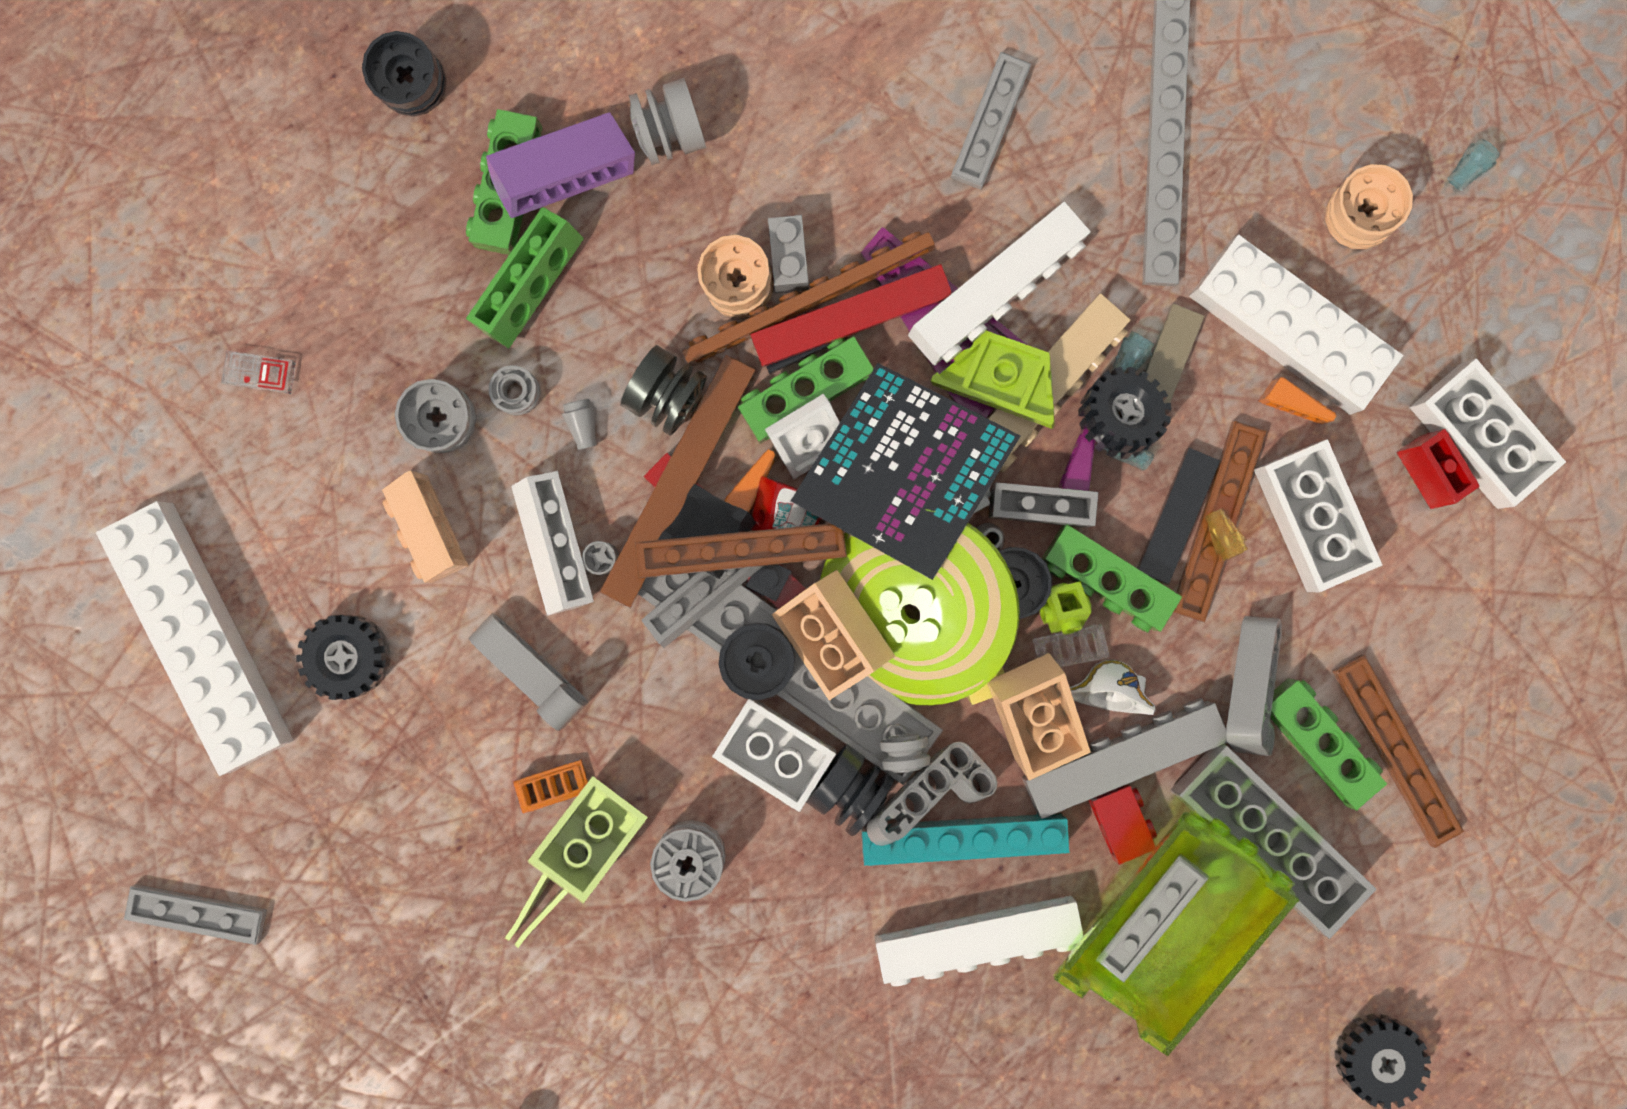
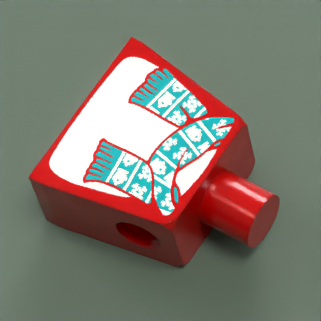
M761 476L752 518L756 521L752 528L753 531L818 525L821 518L790 501L798 488Z

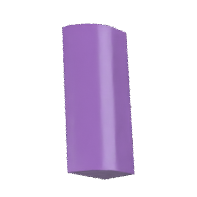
M609 112L487 155L486 159L495 190L509 216L514 218L633 174L635 152Z

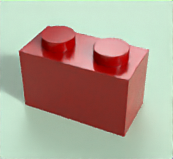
M1445 428L1420 435L1396 452L1430 509L1457 504L1480 487Z
M1126 784L1088 800L1112 859L1116 863L1121 865L1157 849L1153 839L1157 838V833L1150 819L1145 820L1140 808L1144 807V802L1136 787L1131 789V786Z

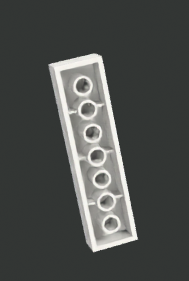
M156 501L97 531L96 534L218 775L222 776L234 772L294 741L174 504Z

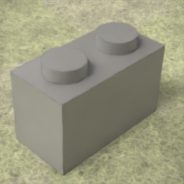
M802 215L768 218L775 293L809 290Z

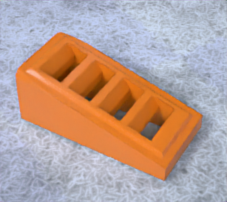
M1284 377L1272 380L1258 400L1264 405L1319 424L1332 422L1337 416L1335 412Z
M769 449L764 452L728 494L725 502L740 507L750 514L755 504L761 476H768L776 459L775 452Z
M580 759L518 778L513 783L521 811L524 814L577 797L588 783V778L583 761ZM573 770L578 786L577 789L572 790L567 771ZM557 774L560 775L564 792L560 794L554 775ZM545 778L551 795L547 798L540 781ZM530 783L533 785L537 801L534 802L531 800L527 784Z

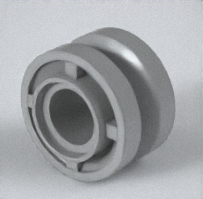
M514 365L505 366L496 371L490 380L489 396L491 401L497 408L507 414L515 416L525 415L531 412L540 400L541 390L537 379L522 367ZM516 382L521 383V395L516 399H509L507 394L509 386Z
M901 734L890 736L888 739L880 741L881 751L888 753V757L882 760L883 770L895 773L911 772L931 765L930 755L922 752V749L929 746L928 736Z

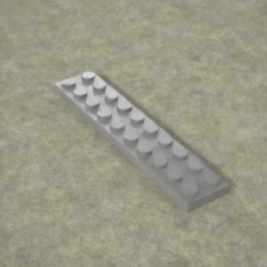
M697 573L647 577L638 595L657 607ZM740 585L687 630L720 653V649L727 637L742 626L763 623L770 624L779 630L781 628L772 616L777 610ZM793 647L795 654L793 675L786 687L777 695L842 742L849 744L864 755L867 760L880 767L881 770H883L882 760L888 757V753L881 751L880 741L886 740L890 736L901 734L928 736L929 746L922 749V752L926 754L943 731L908 704L883 689L868 676L831 700H828ZM761 654L752 656L751 662L754 666L760 667L764 664ZM883 770L902 785L905 784L913 771L895 773Z

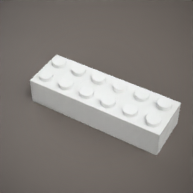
M1237 235L1225 246L1189 295L1190 298L1349 415L1363 411L1404 356L1240 235Z

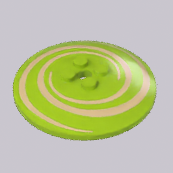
M967 523L936 576L931 580L847 532L844 534L847 557L827 559L820 580L838 570L895 654L894 658L868 675L870 679L904 703L939 705L968 697L994 678L1005 664L1013 649L1019 627L1020 611L1017 589L1012 574L997 548L986 536ZM912 604L918 607L921 613L920 619L913 620L909 618L905 613V605Z

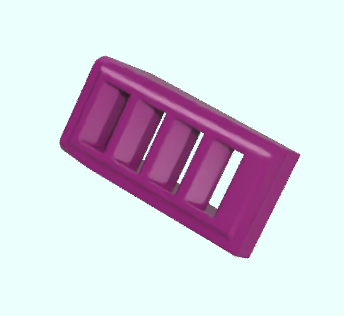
M1087 428L1080 431L1059 483V488L1089 491L1095 440L1087 441L1085 435L1089 432Z

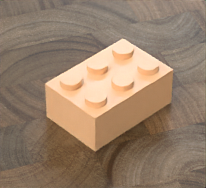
M838 570L814 583L772 614L828 700L839 695L895 657V654Z
M1049 653L987 682L1014 759L1029 781L1091 753L1066 675Z

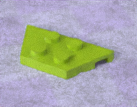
M985 331L973 342L969 349L963 350L953 358L954 362L942 373L939 374L937 372L932 376L931 383L933 386L1051 429L1055 426L1051 357L1049 352Z

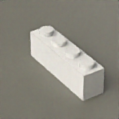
M558 471L529 476L512 485V491L547 616L594 602Z

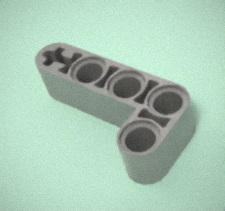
M492 613L469 637L470 642L539 707L537 709L538 714L554 729L560 731L565 728L588 703L586 698L497 615Z
M1245 616L1242 621L1226 728L1227 742L1235 752L1271 756L1273 752L1275 732L1270 722L1282 638V622L1279 618Z
M954 742L936 752L930 759L931 765L919 770L874 815L867 824L868 837L874 844L880 846L898 841L950 789L964 802L976 803L994 794L997 789L996 776L969 745L964 742ZM950 753L956 757L957 767L950 761ZM928 775L934 778L936 789L932 788L928 783ZM973 779L979 783L980 792L974 788ZM906 797L912 800L914 812L907 808ZM896 819L897 822H894L886 831L887 821Z

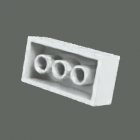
M1477 358L1459 364L1409 407L1430 432L1444 428L1447 430L1480 485L1479 489L1497 509L1515 507L1566 463Z
M1328 439L1313 443L1254 469L1307 592H1322L1382 566Z

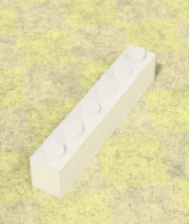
M1063 202L913 325L908 336L934 366L942 359L948 363L961 352L962 348L959 345L967 338L973 342L987 330L984 324L994 317L998 321L1012 309L1009 303L1015 298L1019 297L1021 300H1024L1037 288L1034 283L1043 276L1048 280L1062 267L1059 263L1066 256L1071 260L1086 247L1083 241L1091 231L1070 207Z
M1071 895L874 936L884 984L891 983V986L906 985L911 982V978L924 976V979H936L942 977L944 971L957 969L958 972H970L977 969L978 964L988 962L993 966L1009 963L1011 961L1010 958L1022 955L1026 959L1037 958L1044 954L1043 951L1057 949L1058 952L1071 951L1077 948L1076 944L1085 943L1077 902Z

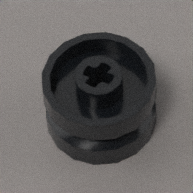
M753 623L740 627L727 637L720 649L718 665L723 681L732 692L745 699L762 700L775 696L786 687L793 675L795 654L792 644L781 630L770 624ZM755 654L762 655L764 664L760 667L754 666L751 662V658Z

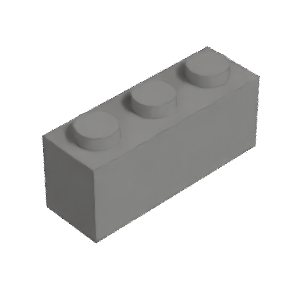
M996 482L991 485L988 518L1089 528L1096 525L1098 492Z

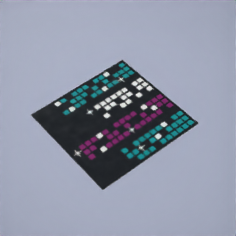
M877 363L790 501L933 580L1021 435Z

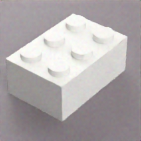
M748 699L712 757L800 812L836 755V749L760 701Z

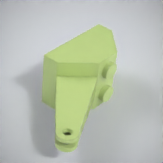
M592 776L528 860V863L543 873L505 939L509 941L530 914L550 879L559 885L561 889L515 943L517 948L520 947L532 930L567 893L584 904L648 817Z

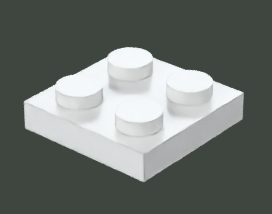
M822 394L769 426L765 431L789 473L795 479L811 469L840 422L828 399Z

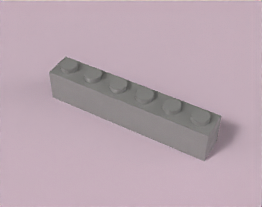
M1202 698L1190 701L1183 705L1185 710L1173 715L1171 711L1156 715L1152 718L1154 723L1142 728L1140 724L1129 726L1121 730L1122 736L1110 740L1109 737L1095 740L1090 743L1091 753L1030 781L1026 775L1023 776V782L1037 815L1041 819L1228 743L1226 728L1216 704L1209 701L1204 702Z

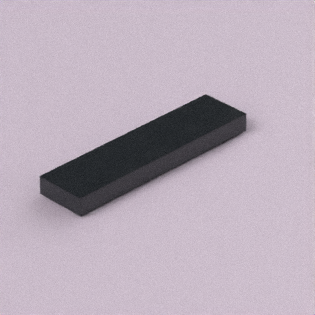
M1192 448L1186 449L1137 569L1164 584L1170 583L1220 460Z

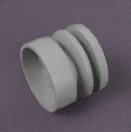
M684 78L663 84L664 101L659 103L650 89L645 90L649 106L643 108L637 93L629 95L630 118L640 148L649 158L651 165L660 163L655 148L662 145L667 160L673 159L671 143L678 141L685 155L706 148Z
M435 379L417 381L406 388L398 399L395 410L397 429L405 441L417 449L440 454L453 452L465 445L474 433L477 420L474 405L467 394L447 382ZM439 409L441 413L447 416L446 421L440 422V427H438L437 422L432 421V415H438Z
M699 821L678 822L667 829L654 848L650 862L652 878L659 890L671 899L684 902L699 900L711 893L720 881L726 859L724 842L716 830L706 823ZM687 856L693 858V866L685 870L682 868L683 862L681 860H685Z

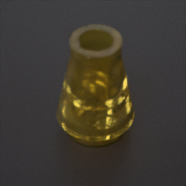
M1223 508L1205 517L1215 553L1220 555L1223 561L1229 560L1248 550L1245 544L1247 539L1226 515Z

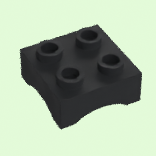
M693 484L678 516L662 532L658 540L748 532L752 530L756 521L747 511L731 505ZM725 570L707 571V573L718 579L725 572Z

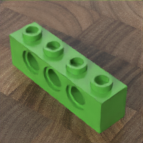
M497 109L495 119H491L489 122L487 136L490 139L488 152H483L480 162V170L483 172L481 185L477 184L475 186L473 203L476 204L474 217H469L466 226V236L469 237L468 241L475 248L510 255L518 242L524 214L514 218L509 216L493 185L486 156L503 150L508 144L518 145L541 137L542 125L537 117ZM497 208L503 209V215L500 220L496 222L488 221L489 213Z
M542 207L466 319L483 333L509 349L584 238L567 220Z
M854 336L848 340L845 337L835 340L827 346L829 351L819 358L816 354L807 357L798 364L800 369L789 375L785 371L770 381L772 386L761 393L758 389H755L741 398L743 404L738 406L739 411L759 444L770 439L765 431L766 428L820 395L824 394L828 401L831 402L868 379L874 368ZM831 362L838 363L843 369V374L839 378L831 379L825 375L824 367ZM801 380H809L813 383L815 389L811 395L801 396L795 391L796 384ZM773 397H780L786 403L785 409L779 414L770 413L766 408L767 402Z
M1069 525L1061 526L1041 558L1048 564L1047 567L1051 574L1060 579H1063L1066 575L1076 582L1081 581L1085 594L1091 597L1095 593L1103 598L1105 601L1102 605L1117 615H1120L1122 611L1133 617L1131 624L1146 633H1149L1151 629L1161 632L1182 599V596ZM1079 553L1085 555L1088 559V567L1082 573L1076 571L1073 567V559ZM1108 571L1112 572L1117 580L1115 587L1110 591L1106 590L1101 582L1102 576ZM1137 589L1142 591L1145 596V602L1140 608H1135L1130 601L1131 594Z
M1286 679L1274 690L1270 719L1346 807L1357 811L1387 785L1380 776L1383 773L1382 769L1370 757L1365 758L1358 750L1361 747L1360 743L1349 732H1342L1336 725L1339 721L1337 716L1327 706L1321 707L1314 699L1317 695L1316 692L1306 681ZM1305 707L1308 711V719L1305 723L1299 724L1296 718L1297 712ZM1328 733L1330 744L1326 749L1321 750L1319 739L1323 734ZM1350 759L1352 769L1347 775H1343L1341 765L1345 760Z

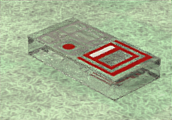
M226 350L221 384L291 394L296 361Z

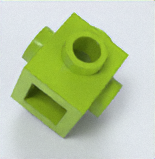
M1081 581L1052 586L1046 604L1039 610L1043 623L1049 625L1051 634L1062 631L1064 635L1080 631L1091 614V603L1088 595L1084 592Z

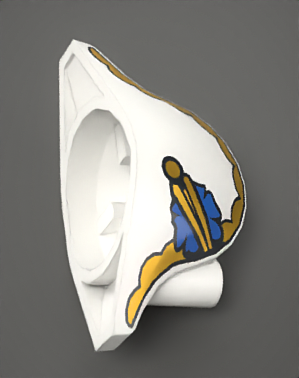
M1106 660L1096 664L1081 683L1070 687L1074 701L1092 707L1153 715L1155 712V705L1144 695L1146 678L1136 675L1130 666L1117 660Z

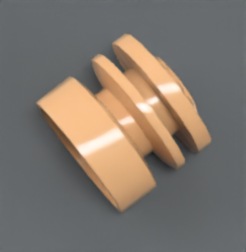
M1370 164L1355 170L1331 195L1326 206L1325 222L1330 234L1340 244L1351 249H1369L1381 244L1407 220L1411 212L1413 193L1410 185L1399 171L1386 165Z
M739 235L723 236L710 243L701 254L697 268L699 283L712 306L721 314L735 319L748 318V314L751 311L769 303L775 287L773 272L761 246L753 240ZM738 276H742L744 281L740 282L739 287H734L733 282L737 281Z

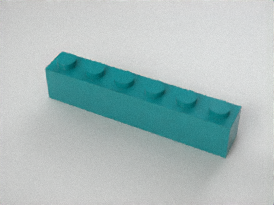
M1055 813L1043 819L1036 814L918 822L903 838L884 846L876 845L870 840L867 834V825L861 829L864 866L1070 853L1068 820L1062 813ZM888 824L885 830L887 831L892 824Z

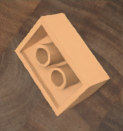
M408 471L382 490L386 497L383 500L384 508L391 518L395 517L400 528L396 531L398 539L405 549L409 548L414 559L410 562L411 567L418 579H423L424 583H433L469 566L428 475Z

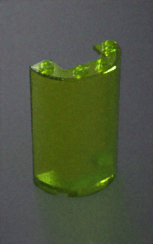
M1194 811L1184 812L1054 973V980L1079 997L1083 998L1091 989L1136 1020L1139 1038L1167 1057L1299 902L1297 895L1292 890L1295 883L1283 872L1275 871L1257 854L1260 851L1253 842L1245 837L1239 840L1230 833L1231 829L1218 818L1214 817L1210 821ZM1182 854L1206 873L1209 878L1125 982H1122L1096 959L1177 857Z

